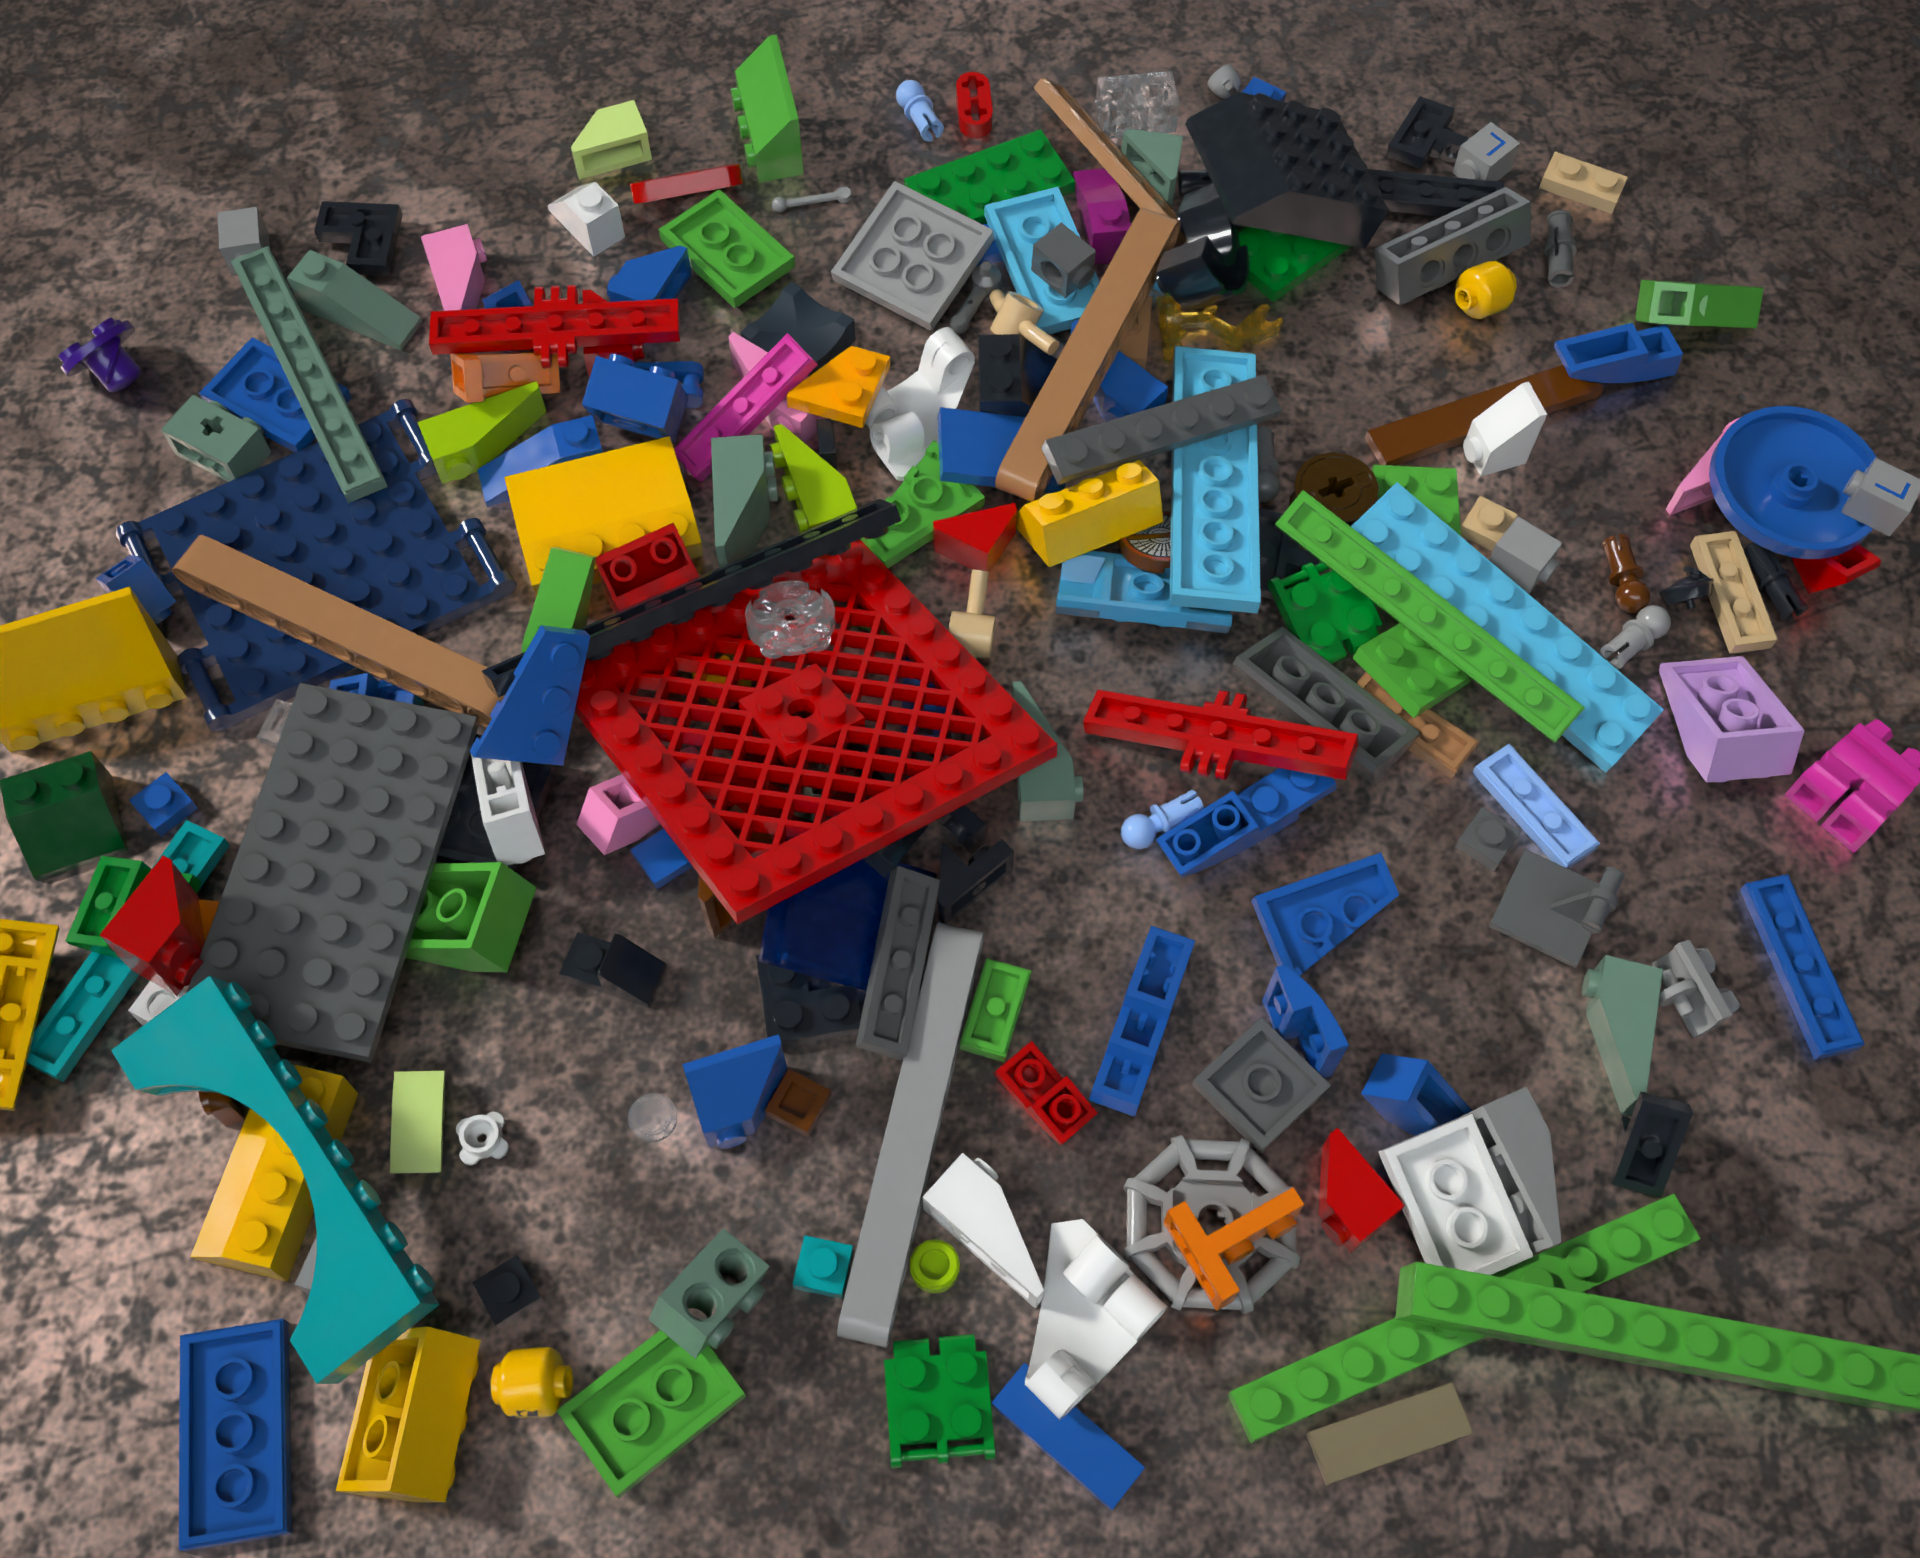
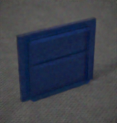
M786 837L785 842L792 839V837ZM861 859L768 908L759 962L867 991L890 873L884 878ZM898 862L895 866H901L923 875L937 878V873ZM922 974L920 989H921V985H922V981H923V974Z

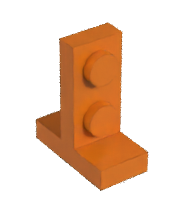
M534 351L450 354L453 392L467 403L484 402V397H492L535 381L538 383L541 394L560 393L557 355H552V368L543 369L541 356H535Z
M1294 1187L1207 1236L1187 1202L1183 1201L1167 1211L1163 1223L1213 1307L1218 1311L1234 1302L1240 1292L1222 1260L1226 1259L1228 1264L1231 1265L1253 1252L1255 1248L1252 1242L1266 1234H1269L1270 1238L1275 1240L1291 1231L1298 1225L1294 1218L1298 1216L1305 1204Z

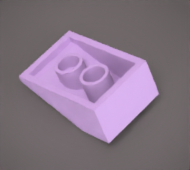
M1743 656L1660 664L1659 673L1686 755L1706 783L1792 774L1805 730Z

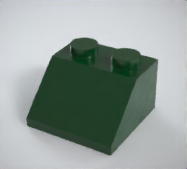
M92 751L0 780L6 819L35 880H42L97 862L101 856L112 857L128 852L112 775Z

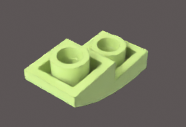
M445 1070L394 1072L390 1174L436 1173L442 1171Z

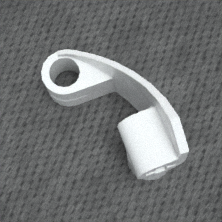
M951 327L941 328L929 337L924 346L917 372L888 391L883 386L881 387L865 422L870 429V439L875 452L896 480L904 481L906 473L912 466L916 467L921 461L932 441L935 440L938 443L937 416L940 407L957 409L975 364L974 354Z
M1084 1219L1051 1223L1044 1293L1031 1360L1025 1378V1385L1059 1420L1065 1417L1114 1368L1155 1324L1168 1307L1128 1269L1130 1265Z

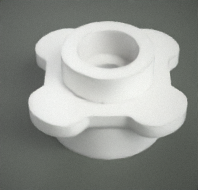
M490 1112L487 1115H475L470 1118H464L457 1124L456 1133L463 1146L459 1156L463 1163L472 1166L477 1164L480 1159L488 1157L501 1159L507 1154L509 1145L503 1139L502 1128L505 1120L501 1114ZM480 1135H486V1141L482 1143L478 1142V1137Z

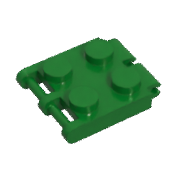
M1308 563L1302 566V571L1283 579L1276 576L1268 580V588L1288 631L1331 664L1347 656L1343 643L1349 654L1353 655L1360 646L1379 635L1377 628L1383 623L1373 602L1333 571L1319 576L1320 572L1330 569L1323 563L1315 566L1313 563ZM1303 579H1305V581H1306V582H1300V583H1298L1296 586L1291 587V588H1289V589H1287V590H1285V588H1284V587H1286V586H1289V585H1291V584H1293V583H1296V582H1298V581H1301V580H1303Z
M974 1334L939 1337L940 1355L930 1356L929 1338L893 1341L894 1359L884 1360L891 1468H901L902 1462L938 1459V1464L949 1463L948 1458L974 1455H984L985 1460L996 1459L986 1351L976 1352ZM983 1438V1444L947 1447V1441ZM937 1442V1448L901 1451L900 1447L902 1445Z

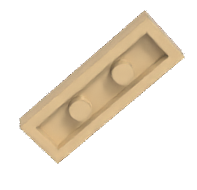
M1730 531L1695 536L1690 544V548L1699 571L1714 579L1712 595L1709 596L1729 653L1772 648L1778 639L1737 532Z

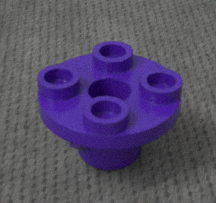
M113 317L106 319L92 330V333L96 336L84 345L76 342L59 354L58 357L63 362L61 370L70 377L85 369H90L109 392H119L126 389L137 380L141 373L140 367L121 346L135 331V327L129 320L121 321L119 319L115 321Z

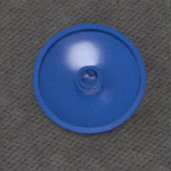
M1794 406L1762 408L1748 413L1734 422L1714 449L1710 461L1709 478L1715 501L1727 520L1745 537L1761 547L1794 558H1829L1853 549L1873 530V528L1841 513L1849 497L1843 493L1849 479L1857 469L1865 472L1872 461L1877 458L1868 444L1842 422L1807 408Z

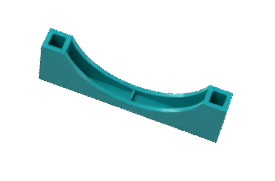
M208 976L111 1051L135 1090L157 1096L201 1091L221 1093L232 1097L264 1118L291 1149L302 1169L314 1207L317 1230V1254L309 1297L301 1319L290 1338V1342L316 1384H339L440 1305L431 1292L435 1288V1284L429 1273L420 1264H413L404 1248L408 1246V1243L401 1230L393 1222H386L378 1210L377 1206L381 1204V1201L376 1191L365 1180H359L352 1170L351 1165L354 1163V1158L350 1151L338 1139L333 1140L324 1126L328 1123V1118L324 1111L314 1100L306 1099L298 1086L302 1083V1078L298 1071L286 1059L281 1060L273 1048L277 1040L272 1031L262 1021H256L248 1007L252 1005V1001L246 991L234 981L227 983Z

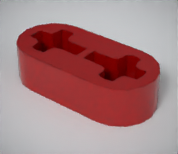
M979 72L964 73L956 82L959 129L963 135L969 138H982L992 130L993 110L990 83L988 78ZM970 90H976L977 96L970 97ZM971 113H978L979 120H973Z

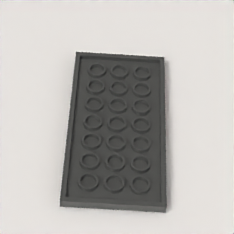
M300 683L199 957L203 964L192 977L187 992L208 976L227 983L234 981L250 997L252 1005L248 1009L256 1021H262L272 1031L277 1040L276 1045L372 1063L467 765L470 749L479 727L477 716Z

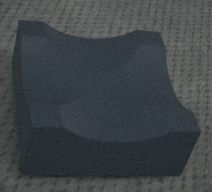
M790 282L781 291L775 303L762 317L749 323L740 332L741 337L766 352H769L788 333L818 364L807 376H811L849 348L856 340L853 318L845 313L836 312L824 307L793 282Z

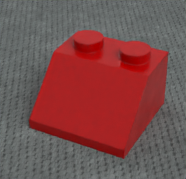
M163 855L101 932L100 936L129 969L178 996L185 986L190 985L192 977L203 964L199 957L205 944L198 895L173 861Z

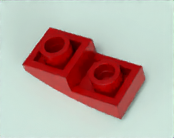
M1033 1041L1025 1045L993 1073L1020 1106L1059 1145L1066 1142L1098 1114L1068 1076L1062 1078Z

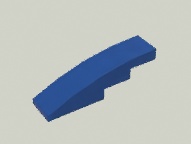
M1154 926L1150 927L1093 1085L1089 1101L1135 1117L1195 940Z

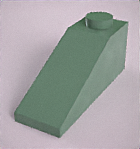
M312 250L305 254L287 277L301 310L400 351L403 350L423 323L419 315L344 263Z
M1021 681L1012 682V697L1058 744L1057 757L1017 777L1020 821L1074 819L1076 802H1083L1082 775H1074L1072 757Z
M1605 955L1595 969L1589 968L1583 981L1582 995L1588 997L1586 1016L1620 1113L1631 1117L1640 1091L1647 1093L1663 969Z

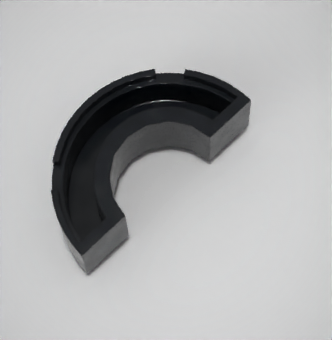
M1213 184L1185 194L1177 213V219L1181 221L1180 230L1186 236L1187 243L1163 252L1156 271V281L1163 294L1169 293L1180 306L1194 311L1237 296L1246 289L1249 279V252L1247 245L1240 247L1237 229L1244 226L1231 223Z

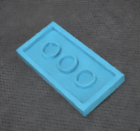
M1059 187L985 205V219L989 228L994 231L995 243L1016 293L1033 300L1044 309L1036 326L1049 335L1071 329V323L1076 319H1080L1100 282L1096 272L1085 288L1081 290L1077 288L1068 297L1064 298L1031 271L1033 245L1061 222L1080 237Z

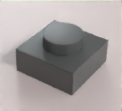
M1481 807L1458 839L1455 847L1494 872L1521 831Z

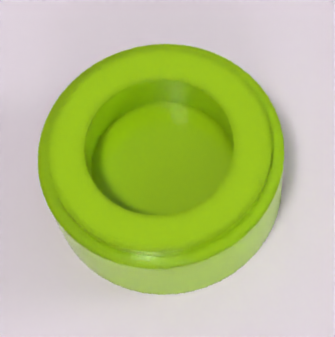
M933 1239L927 1240L915 1248L910 1258V1274L918 1288L928 1293H942L950 1289L958 1279L960 1261L957 1252L950 1244L942 1240Z

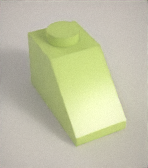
M634 100L598 109L571 146L579 180L652 160L647 130Z

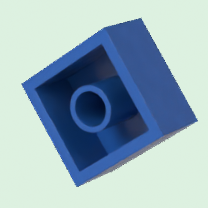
M610 354L609 359L596 356L582 402V406L590 415H593V419L596 422L654 439L670 436L672 444H675L689 398L679 380L674 379L675 373L658 366H651L650 371L634 367L635 362L617 354Z

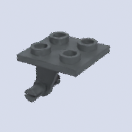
M1525 849L1489 927L1576 968L1591 934L1600 933L1608 912H1613L1616 909L1619 901L1616 894L1625 875L1619 869L1607 867L1599 884Z

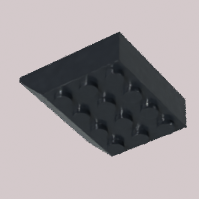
M1238 92L1189 117L1185 123L1232 224L1366 248L1389 212L1381 196L1380 189L1375 185L1370 176L1367 165L1362 161L1354 146L1353 139L1348 135L1341 122V117L1332 109L1321 108L1320 110L1306 107L1300 102L1293 100L1289 102L1279 101L1262 93L1252 95Z

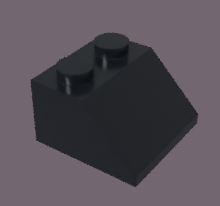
M1020 334L978 335L979 412L1026 417L1053 369L1057 358L1047 354Z

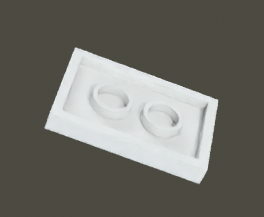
M1472 1114L1462 1116L1378 1151L1394 1191L1405 1205L1402 1210L1425 1263L1492 1275L1533 1257V1253Z

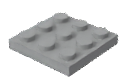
M894 181L834 266L831 275L835 282L932 331L994 241V231Z

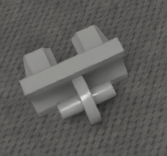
M1686 940L1679 942L1674 946L1673 950L1651 963L1653 967L1663 969L1661 982L1665 989L1660 992L1659 1007L1674 1004L1693 1038L1704 1036L1733 1016L1732 1013L1739 1009L1740 1004L1732 990L1726 988L1718 989L1710 974L1715 971L1716 962L1708 949H1695L1691 941Z

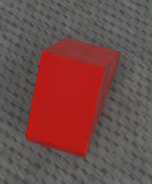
M1015 503L933 521V547L935 552L970 569L988 571L990 573L1016 534L1017 508Z
M1857 545L1843 554L1829 558L1801 559L1791 557L1808 594L1846 584L1880 567L1882 560L1861 545Z

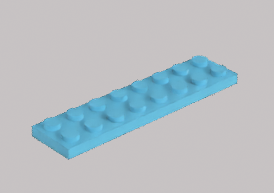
M1175 346L1173 354L1172 402L1255 378L1256 354ZM1257 424L1172 450L1170 605L1258 613L1261 603Z
M1398 482L1351 526L1355 531L1584 706L1583 711L1562 736L1605 773L1613 767L1663 712L1664 709Z

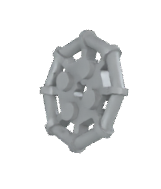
M1182 1135L1171 1138V1144L1136 1177L1128 1178L1123 1187L1127 1193V1247L1123 1249L1126 1260H1132L1172 1302L1171 1307L1178 1311L1182 1307L1215 1308L1202 1287H1192L1196 1277L1163 1223L1167 1211L1186 1201L1197 1220L1205 1218L1207 1210H1215L1217 1219L1225 1220L1227 1225L1292 1187L1297 1192L1296 1187L1289 1186L1249 1146L1251 1142L1244 1138L1237 1142L1184 1139ZM1195 1159L1230 1162L1227 1171L1198 1170ZM1177 1165H1179L1185 1175L1182 1181L1167 1193L1155 1186ZM1242 1167L1268 1193L1261 1197H1258L1253 1191L1250 1193L1242 1185L1243 1181L1238 1177ZM1147 1203L1161 1207V1233L1147 1236ZM1201 1226L1206 1235H1210L1209 1233H1207L1206 1228ZM1296 1227L1277 1238L1276 1241L1261 1237L1252 1242L1255 1250L1231 1265L1228 1264L1226 1259L1222 1260L1240 1289L1234 1302L1222 1309L1240 1310L1242 1314L1252 1312L1254 1310L1253 1305L1291 1268L1296 1269L1298 1267L1301 1257L1297 1254ZM1166 1247L1170 1251L1172 1258L1186 1268L1180 1281L1153 1252ZM1256 1251L1268 1257L1270 1260L1246 1282L1239 1268Z

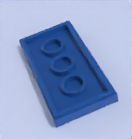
M277 1319L180 1335L179 1551L189 1552L292 1534L289 1322L285 1319Z

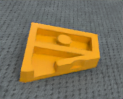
M850 346L791 389L787 394V407L863 428L890 369V356Z

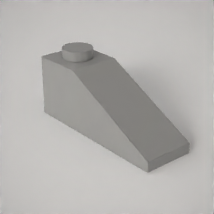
M1524 1087L1465 1114H1472L1532 1253L1561 1243L1550 1131L1542 1117L1539 1106L1534 1102L1528 1088Z

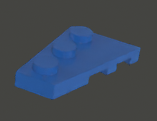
M540 625L513 673L515 675L514 681L502 702L497 701L490 714L492 719L482 737H477L470 749V753L474 758L563 766L591 637L586 631Z
M1378 853L1254 896L1251 902L1277 965L1285 964L1300 976L1399 896V892L1382 853Z

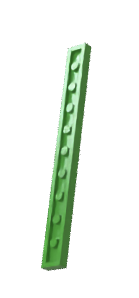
M1672 1194L1496 1272L1492 1276L1586 1293L1690 1246L1701 1238L1675 1194ZM1393 1318L1230 1391L1228 1396L1250 1443H1253L1482 1340L1487 1336L1400 1321Z

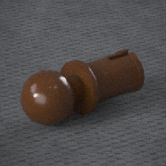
M1619 534L1620 543L1617 544L1615 535L1606 538L1601 544L1611 570V574L1608 577L1609 582L1613 586H1619L1615 592V600L1619 608L1627 613H1637L1649 604L1651 599L1650 590L1644 582L1639 580L1644 575V571L1641 566L1636 564L1629 536L1627 534Z

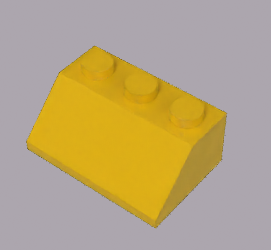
M1140 460L1125 463L1117 469L1094 478L1084 479L1079 484L1056 493L1046 494L1038 500L1025 504L1017 513L1016 528L1050 568L1120 540V538L1130 536L1164 522L1159 480Z
M428 1326L409 1328L366 1362L336 1492L410 1502H446L448 1490L455 1478L454 1461L459 1438L467 1422L466 1406L471 1383L478 1371L479 1361L477 1355L481 1340Z

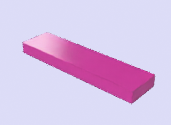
M787 333L674 448L676 458L702 483L712 473L711 438L749 435L787 397L788 392L796 387L818 364Z

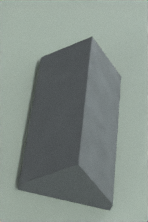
M1283 626L1238 655L1233 662L1239 680L1294 723L1358 734V748L1351 768L1375 787L1420 734L1414 727Z

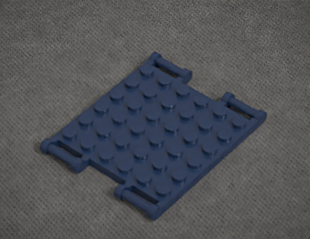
M398 400L391 406L389 411L357 424L388 486L384 489L348 503L319 442L140 522L127 521L116 528L115 533L120 544L123 547H127L131 556L136 555L143 558L171 595L181 590L183 591L209 644L201 649H186L177 656L176 660L182 673L189 675L205 708L204 719L211 731L217 732L228 729L295 697L300 683L318 686L356 667L194 591L176 578L173 572L165 575L159 574L145 545V542L153 538H157L171 569L199 535H204L420 636L508 596L516 589L517 583L509 571H504L485 538L486 529L480 519H467L459 525L457 530L449 533L421 485L420 481L438 473L417 423L419 422L417 419L418 411L411 400ZM401 427L404 428L419 454L417 461L408 462L392 431ZM469 546L472 547L489 577L488 582L481 586L476 582L459 552ZM216 664L219 665L236 699L235 702L229 705L222 703L206 670Z

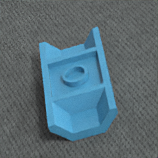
M1090 551L1062 562L1056 614L1112 619L1117 622L1129 621L1155 624L1160 627H1181L1219 633H1228L1232 624V614H1230V611L1170 605V568H1165L1164 573H1151L1133 566L1127 562L1122 554Z

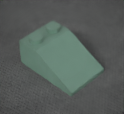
M763 434L711 438L715 549L719 568L754 552L771 520L770 502L778 501L773 451L765 452Z

